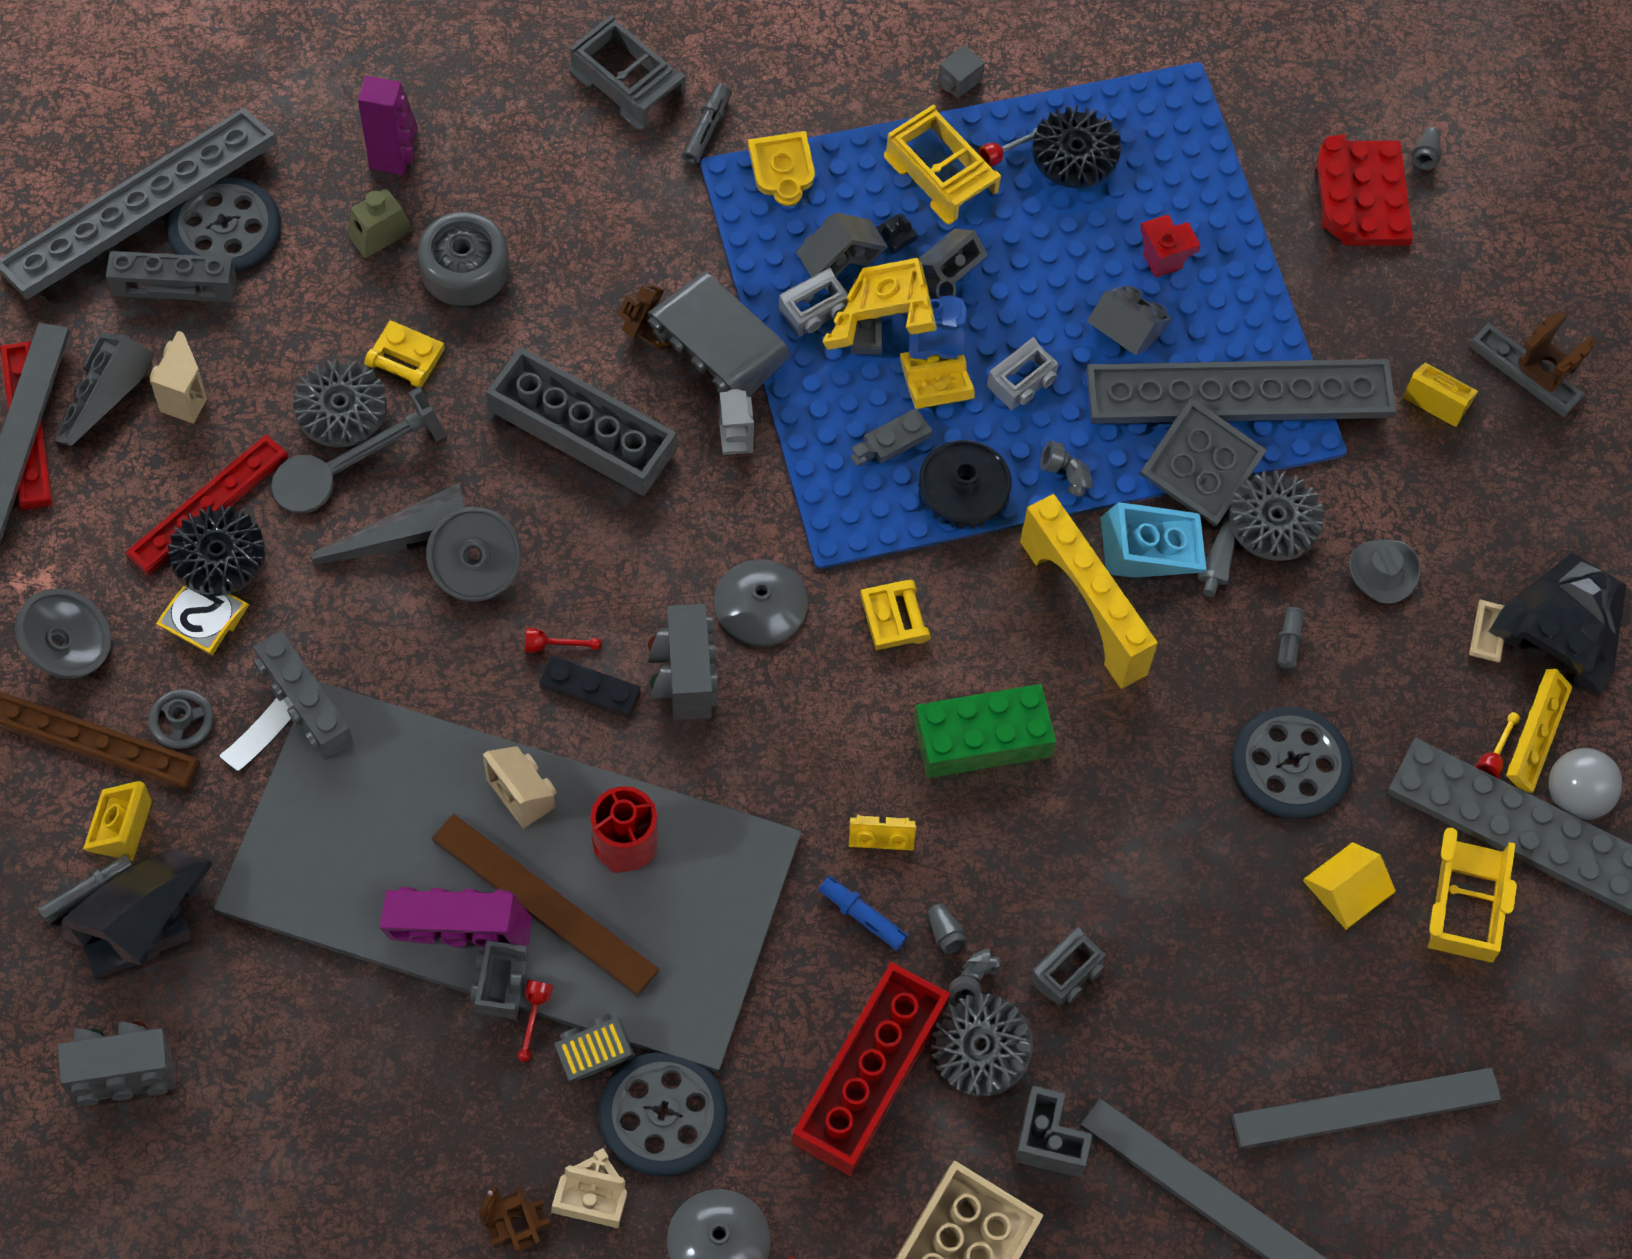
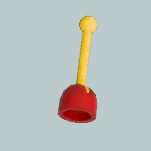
M1515 712L1508 715V724L1494 752L1484 753L1476 765V768L1498 779L1504 769V761L1500 753L1513 726L1520 722V716Z

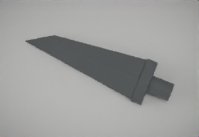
M1229 512L1206 559L1207 570L1198 575V580L1206 582L1203 594L1208 597H1214L1218 585H1227L1230 580V569L1236 537L1230 526Z

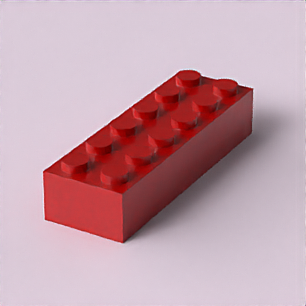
M890 962L794 1129L792 1145L852 1177L936 1027L935 1024L939 1022L942 1013L946 1010L950 993Z

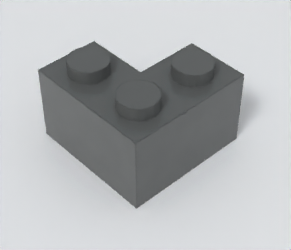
M835 212L824 220V224L814 234L805 239L804 244L796 253L811 277L828 268H831L834 276L837 277L850 263L869 266L888 246L870 219Z
M1032 1086L1014 1162L1081 1178L1086 1168L1092 1134L1059 1126L1065 1093Z

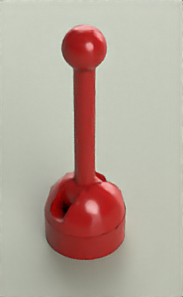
M526 627L525 653L540 652L545 649L547 644L587 646L593 650H598L602 646L601 640L596 637L591 640L548 638L541 629Z
M527 979L525 996L532 1004L523 1047L517 1054L521 1062H527L531 1058L529 1047L538 1007L549 1001L554 986L552 984Z

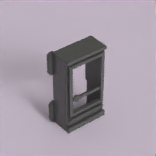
M612 14L570 47V73L585 86L591 87L595 85L621 107L620 115L638 130L644 129L648 124V109L670 91L674 90L680 96L686 93L685 75L682 72L678 73L615 20ZM611 39H614L636 58V61L627 69L618 72L617 77H614L591 57L592 54ZM643 65L650 73L630 89L620 82V80L626 79V75L637 66Z

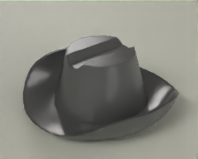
M1377 539L1365 542L1354 549L1349 559L1350 573L1357 587L1366 595L1381 603H1395L1405 599L1413 592L1420 577L1421 567L1417 554L1409 545L1401 541Z

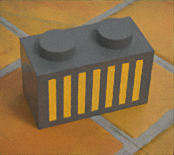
M610 1014L593 1020L591 1022L593 1027L580 1032L579 1028H574L560 1034L561 1040L555 1042L554 1045L569 1082L575 1083L635 1057L622 1022L618 1017L611 1018Z

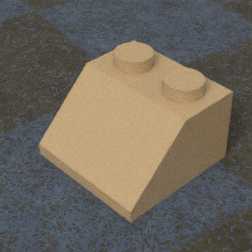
M518 746L490 750L483 754L486 780L523 829L556 808L554 795L557 792L548 778L542 780L536 772L538 766L529 753L524 755Z

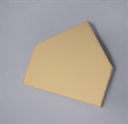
M603 1148L594 1152L593 1157L575 1166L569 1165L565 1167V1174L560 1177L551 1213L619 1228L627 1199L625 1180L618 1175Z

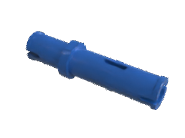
M832 875L827 877L819 887L818 892L839 906L842 914L852 916L869 931L891 946L893 950L898 951L907 940L908 933L902 931L860 898L861 894L857 891L851 892L834 879Z

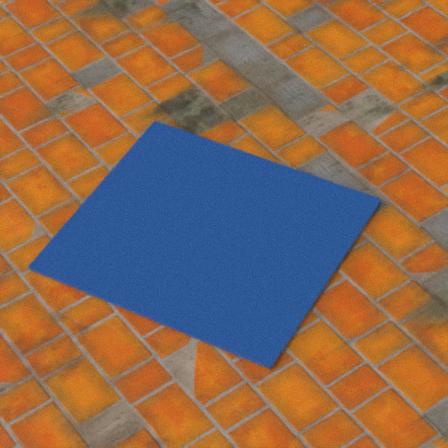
M1200 62L1189 63L939 112L978 154L979 147L984 144L995 142L1002 147L1031 134L1038 124H1041L1042 118L1048 120L1049 113L1055 114L1057 108H1059L1060 114L1065 113L1068 106L1073 111L1077 105L1078 112L1082 113L1085 112L1087 107L1090 113L1096 109L1097 118L1102 119L1105 115L1106 121L1112 120V130L1117 128V134H1120L1119 144L1121 145V153L1115 171L1102 183L1088 188L1064 187L1045 177L1037 168L1033 159V139L1005 151L1002 161L998 165L991 167L1001 175L999 192L994 195L986 188L959 206L958 219L950 225L944 223L931 209L930 202L932 199L908 173L905 175L899 174L884 158L888 133L911 118L809 137L808 143L815 170L814 182L810 188L803 191L801 200L793 206H783L774 199L773 195H765L758 190L748 149L706 157L701 160L702 174L738 299L786 344L791 354L763 383V387L816 568H829L1020 527L1024 525L1027 507L1052 494H1055L1069 516L1113 507L1118 502L1132 503L1168 495L1140 476L1139 472L1173 422L1091 424L1086 377L1087 364L1313 360L1203 64ZM931 128L907 143L930 169L934 164H939L953 155L952 150ZM956 158L941 168L940 172H935V175L942 182H945L966 167ZM835 212L870 219L875 227L899 213L904 214L917 233V241L895 254H892L886 248L869 266L850 263L836 277L848 294L853 287V280L858 278L863 268L920 258L953 229L975 230L988 256L955 283V297L962 298L966 306L965 326L962 327L965 335V350L963 354L966 359L967 373L975 390V399L917 409L932 429V437L881 464L876 458H873L862 466L857 467L850 456L854 454L852 447L864 442L865 434L915 409L900 361V353L909 352V333L906 328L908 312L882 316L881 355L851 354V346L828 350L823 343V339L826 333H832L835 327L834 319L823 323L815 332H807L798 337L779 312V295L811 278L796 251L804 244L805 239L814 234L824 224V220ZM1169 214L1174 226L1189 222L1201 247L1199 252L1191 255L1184 262L1181 270L1155 278L1143 256L1144 240L1140 226L1143 222ZM1127 285L1133 286L1143 293L1142 298L1150 303L1156 302L1162 305L1167 310L1166 314L1173 318L1169 326L1146 352L1137 355L1133 354L1087 322L1103 293L1107 290L1121 286L1127 287ZM824 288L815 293L814 298L810 302L804 303L802 300L796 303V306L803 312L833 295ZM1034 337L1039 345L1058 362L1057 378L1049 387H1041L1036 391L1034 397L1026 405L1020 404L1011 411L987 387L989 371ZM1028 360L1020 367L1016 374L1009 375L1007 379L1016 386L1040 366L1034 361ZM1336 419L1226 421L1267 450L1249 477H1253L1256 474L1261 475L1264 471L1267 474L1342 458L1347 451ZM956 440H972L988 445L1003 457L1011 473L1012 486L1006 508L1001 509L998 518L994 517L992 522L990 519L986 520L983 527L976 523L974 529H972V524H965L964 529L961 530L958 523L954 528L951 527V522L944 520V523L941 524L940 517L937 519L933 518V511L931 509L928 512L926 511V504H922V496L918 493L919 473L926 457L940 445ZM1049 440L1062 443L1072 458L1076 457L1078 460H1082L1089 467L1093 488L1086 487L1085 494L1082 497L1068 492L1070 482L1064 469H1060L1057 473L1041 470V454Z

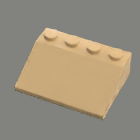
M954 1160L946 1170L895 1259H1019L1044 1215Z

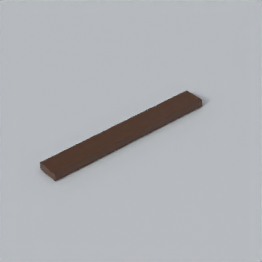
M0 691V728L184 791H188L199 768L200 761L198 758Z
M454 813L432 837L435 844L493 888L512 892L531 917L637 997L659 973L658 967Z

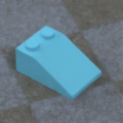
M1118 502L1100 517L1105 567L1110 575L1137 578L1204 573L1207 570L1200 513Z

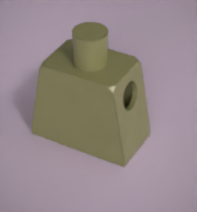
M387 189L369 192L366 195V200L353 206L350 210L349 239L365 259L413 232V228L404 210Z

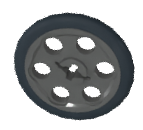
M223 177L171 210L167 222V234L169 243L176 254L232 257L235 272H239L256 265L268 255L278 239L281 217L278 206L272 196L262 187L246 179ZM211 197L222 199L221 204L214 207L207 205L206 202ZM242 200H248L252 203L250 208L246 210L237 209L236 205ZM191 217L203 219L202 223L198 226L192 227L186 224L187 220ZM225 221L228 227L222 228L220 222ZM252 223L262 226L261 230L257 233H248L245 229ZM202 240L212 242L211 247L206 250H199L196 248V245ZM233 243L242 246L241 250L234 254L226 251L228 245Z
M1277 707L1263 711L1251 718L1241 728L1234 741L1232 764L1239 786L1251 801L1273 815L1285 818H1309L1320 815L1334 807L1344 797L1351 783L1353 772L1352 754L1345 738L1330 721L1311 710L1298 707ZM1275 728L1281 729L1286 735V740L1282 742L1272 740L1269 736V731ZM1304 732L1315 734L1318 743L1315 745L1305 744L1301 739V734ZM1255 752L1265 753L1269 758V763L1263 766L1257 765L1252 760V754ZM1288 756L1293 760H1300L1297 768L1293 764H1285ZM1319 759L1330 761L1333 770L1327 773L1321 772L1316 767V761ZM1271 779L1281 781L1284 790L1280 793L1270 791L1267 787V781ZM1305 782L1312 784L1316 789V794L1310 797L1303 795L1299 790V785Z
M652 1052L629 1060L613 1074L600 1098L598 1117L600 1131L606 1145L618 1160L631 1169L647 1175L670 1176L689 1171L711 1156L720 1144L726 1129L728 1110L722 1087L707 1067L666 1053ZM668 1073H675L680 1077L681 1083L675 1089H667L662 1085V1078ZM637 1082L644 1083L648 1087L647 1095L640 1099L632 1097L629 1093L631 1085ZM696 1095L702 1097L706 1102L703 1110L699 1112L690 1111L686 1106V1102L690 1097ZM662 1105L668 1106V1112L673 1115H668L664 1120H659L658 1114L653 1111L660 1110ZM627 1114H633L639 1118L640 1124L637 1129L627 1131L622 1128L620 1124L621 1119ZM687 1127L694 1129L697 1133L696 1141L692 1144L680 1142L678 1139L680 1130ZM658 1137L662 1139L665 1144L664 1149L657 1154L649 1153L645 1148V1143L649 1138Z

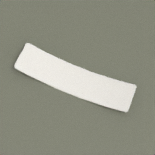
M276 698L261 717L220 755V758L236 770H240L250 762L291 719L287 712L289 707L285 701H279Z

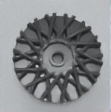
M334 359L333 365L330 361H326V367L319 369V365L316 364L315 371L309 369L308 377L304 379L301 376V384L297 383L296 385L297 393H293L296 421L301 430L310 439L319 444L329 447H349L359 444L375 434L385 419L387 398L384 385L380 378H376L373 369L369 371L367 365L364 369L361 368L356 360L351 364L350 360L347 359V364H339V360Z
M1264 471L1261 477L1258 474L1254 475L1253 480L1250 482L1246 479L1244 485L1241 484L1238 492L1235 493L1230 507L1229 521L1236 539L1249 552L1268 560H1290L1303 555L1316 543L1324 524L1322 519L1325 511L1322 510L1323 503L1318 504L1319 494L1313 493V487L1309 490L1304 487L1305 479L1297 482L1298 477L1294 475L1293 479L1286 478V471H1283L1281 476H1279L1278 471H1274L1272 476H1266V471Z
M465 507L446 515L434 527L426 550L427 565L431 576L438 586L457 599L471 602L488 600L505 591L516 578L522 562L521 541L512 524L504 516L485 507ZM471 548H477L480 551L479 559L473 560L469 557V550Z
M979 993V996L966 995V999H958L959 1004L956 1006L949 1005V1012L942 1013L945 1017L942 1023L935 1024L939 1030L933 1032V1036L936 1037V1045L932 1044L931 1048L936 1050L932 1054L933 1058L938 1062L936 1069L942 1072L941 1076L950 1082L949 1085L973 1096H993L1010 1089L1024 1075L1032 1056L1033 1037L1027 1019L1015 1005L992 994L985 995ZM986 1041V1048L982 1050V1045Z

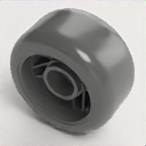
M473 212L449 213L433 221L420 237L417 248L420 276L426 289L438 300L459 307L475 306L490 300L504 286L509 274L508 246L501 229L487 217Z

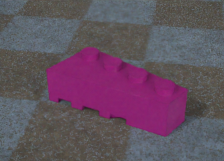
M365 75L358 104L369 169L404 175L407 164L411 165L413 162V143L418 130V125L400 81Z
M400 887L398 890H386L379 928L390 940L434 945L435 940L440 939L443 944L463 949L467 943L486 947V941L527 946L528 951L533 918L516 896L507 890L481 893L475 889L449 892L443 888L418 891L411 887Z

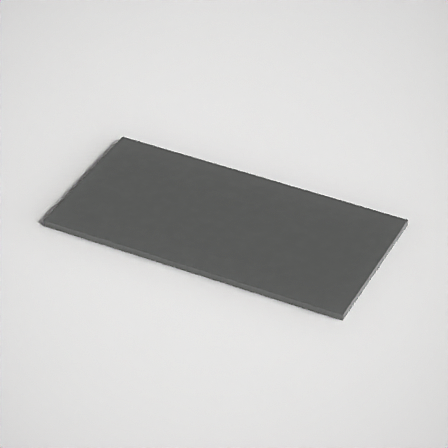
M317 681L349 726L353 744L325 760L318 749L313 751L304 737L306 731L301 724L296 726L293 722L213 908L214 913L471 994L472 984L479 983L481 973L476 971L479 951L485 952V947L467 943L464 949L454 948L443 944L440 939H436L434 945L390 940L379 928L386 890H398L400 887H411L418 891L443 888L449 892L475 889L481 893H493L496 890L433 842L432 837L454 813L659 968V973L637 997L533 918L527 951L528 962L519 1010L527 1013L531 1011L532 1004L525 996L527 979L554 985L552 995L549 1001L538 1007L537 1016L584 1031L593 1027L591 1023L593 1020L610 1014L611 1018L618 1017L621 1020L631 1046L650 1052H662L703 1065L712 1072H720L801 837V830ZM518 746L524 755L529 753L538 766L536 772L542 780L548 778L557 792L554 795L556 808L523 829L486 780L483 754L487 751ZM620 786L634 787L646 793L655 804L658 819L657 852L649 863L638 870L613 873L600 862L594 852L590 821L592 806L598 797L610 788ZM495 961L489 1001L504 1003L511 963Z

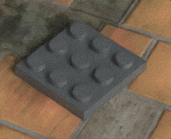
M1190 398L1139 472V475L1192 512L1200 513L1201 518L1215 527L1232 504L1234 495L1238 492L1240 485H1244L1245 480L1249 478L1267 450Z

